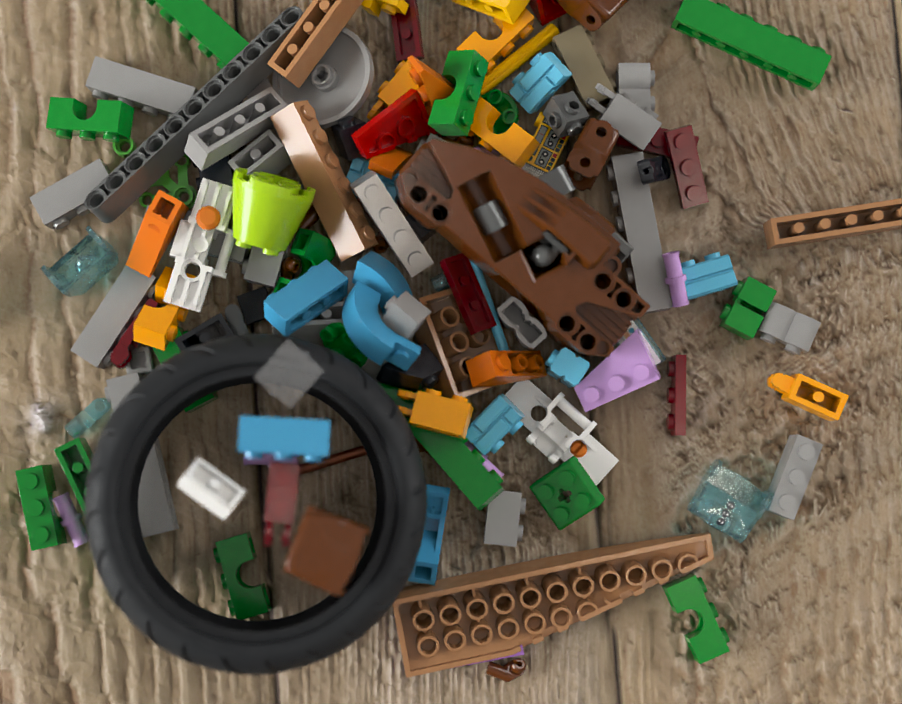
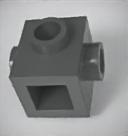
M574 91L552 96L543 112L548 125L553 129L558 138L578 135L589 118V114Z

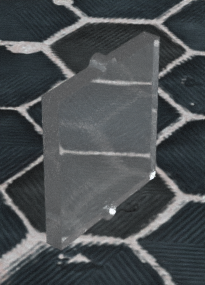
M287 339L256 374L254 379L270 391L269 395L271 397H277L289 409H292L324 370L309 358L308 352L303 353Z

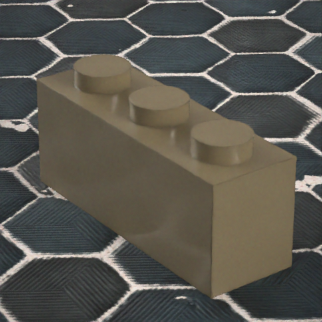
M580 24L554 36L551 46L561 63L572 73L568 81L588 113L594 110L585 102L588 97L594 98L602 106L610 101L608 97L597 92L595 89L597 83L602 84L613 93L617 91L612 77H607L604 71L605 62L601 54H596L592 46L594 45V40L589 30L585 31Z

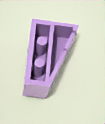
M639 328L574 387L585 412L661 378Z

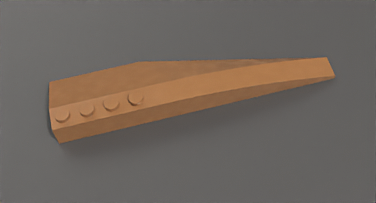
M711 533L674 536L600 547L438 579L435 585L419 583L405 586L392 604L406 678L514 655L522 651L520 645L523 647L532 643L535 645L543 641L544 637L557 631L560 633L569 629L568 626L580 620L583 622L623 603L622 600L633 595L636 597L658 583L661 585L670 581L669 578L679 573L684 574L714 560Z

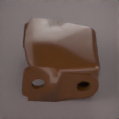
M629 0L556 1L576 21L589 31L594 32Z
M590 118L564 164L574 187L579 191L591 190L619 137V131L613 128L607 121ZM574 173L582 175L583 179L581 181L575 180Z
M309 505L282 569L288 574L303 579L317 588L343 596L344 586L357 563L363 536L368 535L370 528L345 516L333 514L319 507Z

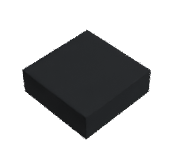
M265 286L236 296L247 325L265 319L264 300L269 296Z

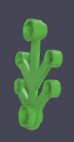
M131 137L130 139H119V142H113V149L119 156L126 158L136 150V144ZM124 144H130L128 151H122ZM185 154L183 157H186L187 161L184 165H179L178 161L175 163L178 167V184L170 178V170H168L151 187L164 186L171 192L167 194L180 201L182 194H189V199L183 203L191 209L194 207L197 192L189 185L188 168L191 165V159ZM144 192L139 197V203L144 208H147V205L144 204V199L147 196H151L153 201L155 197L150 192Z

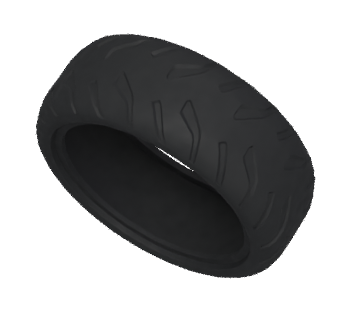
M241 334L208 341L174 355L141 379L124 397L104 426L92 455L86 483L84 518L91 554L105 589L114 604L128 618L132 625L152 642L186 662L208 669L249 675L275 674L302 668L342 651L356 642L386 613L412 574L421 548L426 521L427 485L422 459L405 417L381 385L364 370L337 352L306 340L273 334ZM253 383L276 384L303 391L316 397L336 411L351 426L360 439L371 463L376 486V515L371 537L362 558L344 586L343 596L330 594L321 602L304 611L278 619L262 621L233 619L214 614L197 606L176 591L155 566L147 550L141 532L138 513L139 486L147 457L154 443L168 424L185 408L210 393L232 386Z

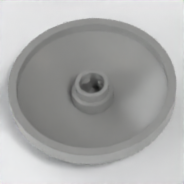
M344 27L300 88L293 85L274 70L273 89L288 105L293 102L308 100L315 110L316 118L321 128H329L339 124L338 120L353 116L366 101L374 77L372 56L365 43L354 32Z

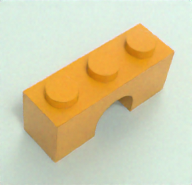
M526 8L514 24L493 17V22L502 32L498 38L486 40L474 31L456 50H476L489 62L486 73L488 74L496 66L495 61L499 57H506L515 48L514 43L519 38L524 40L534 30L532 26L535 17Z
M480 96L468 135L472 137L475 133L481 138L478 143L490 153L495 149L501 154L499 157L522 168L540 146V143L515 122L506 132L494 134V123L501 113Z
M165 266L155 284V301L165 306L154 308L144 304L133 324L135 342L165 351L169 342H174L178 333L177 326L180 322L185 321L189 310L163 302L173 272V268ZM186 273L189 278H196L195 275Z

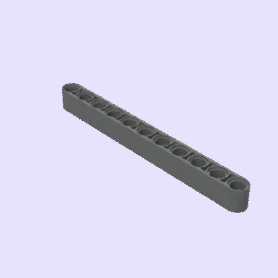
M297 6L284 10L86 196V208L103 223H110L117 219L186 154L184 150L189 133L236 107L274 71L267 63L303 15L302 10Z

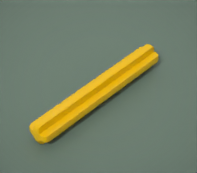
M550 23L486 74L480 96L492 90L551 43L553 37L560 33L558 28L553 23Z

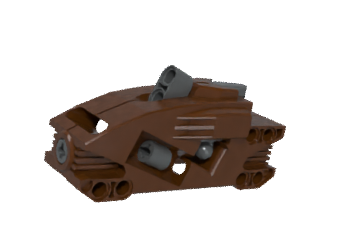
M432 138L429 142L423 143L399 171V176L394 181V186L402 209L423 227L435 229L509 295L519 299L527 310L543 325L547 335L562 348L566 347L573 352L609 357L615 350L613 346L623 337L629 326L632 325L630 321L641 318L650 308L646 301L617 277L621 271L622 263L634 248L615 231L614 225L579 197L568 199L564 196L575 190L564 165L536 177L504 158L466 145ZM411 191L418 195L419 202L412 200L410 196ZM433 209L439 214L438 221L432 216ZM531 244H534V245L537 246L536 248H535V247H528V248H526V249H524V250L522 251L523 248H525V247H527V246H529V245H531ZM537 266L543 267L535 272L531 269Z

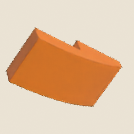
M396 146L394 150L372 157L369 161L368 169L392 180L414 154Z

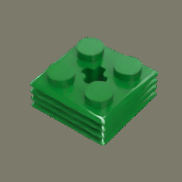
M575 456L548 472L530 486V490L558 530L564 529L600 506L605 500L600 490ZM570 490L572 494L569 497H565L563 491Z

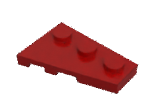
M411 88L351 136L361 156L370 159L394 150L400 144L406 142L410 144L418 141L417 138L429 136L430 133L437 134V132L428 125L429 115L418 91Z

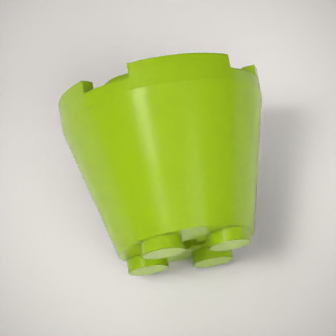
M236 168L233 176V237L237 239L235 245L246 249H251L252 246L263 248V253L278 256L279 252L287 250L313 202L316 190L308 186L307 190L300 188L301 184L298 181L263 171L247 174V169Z

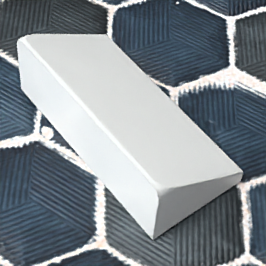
M199 456L177 484L178 488L223 520L227 518L246 492Z

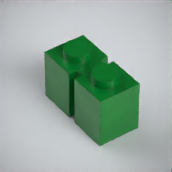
M748 276L742 281H737L738 285L734 286L731 292L734 295L731 305L726 303L719 316L722 319L719 326L745 340L754 338L764 318L761 316L762 312H767L777 293L773 288Z

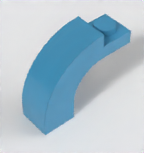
M370 251L358 260L352 283L356 284L359 281L381 293L379 305L383 314L387 312L384 306L394 295L398 298L405 291L412 295V291L402 273L386 258Z
M357 281L346 297L342 308V320L348 336L365 356L378 365H381L386 360L407 371L420 355L421 347L396 334L384 324L378 312L381 293Z
M426 484L427 510L421 548L408 581L435 585L450 488Z

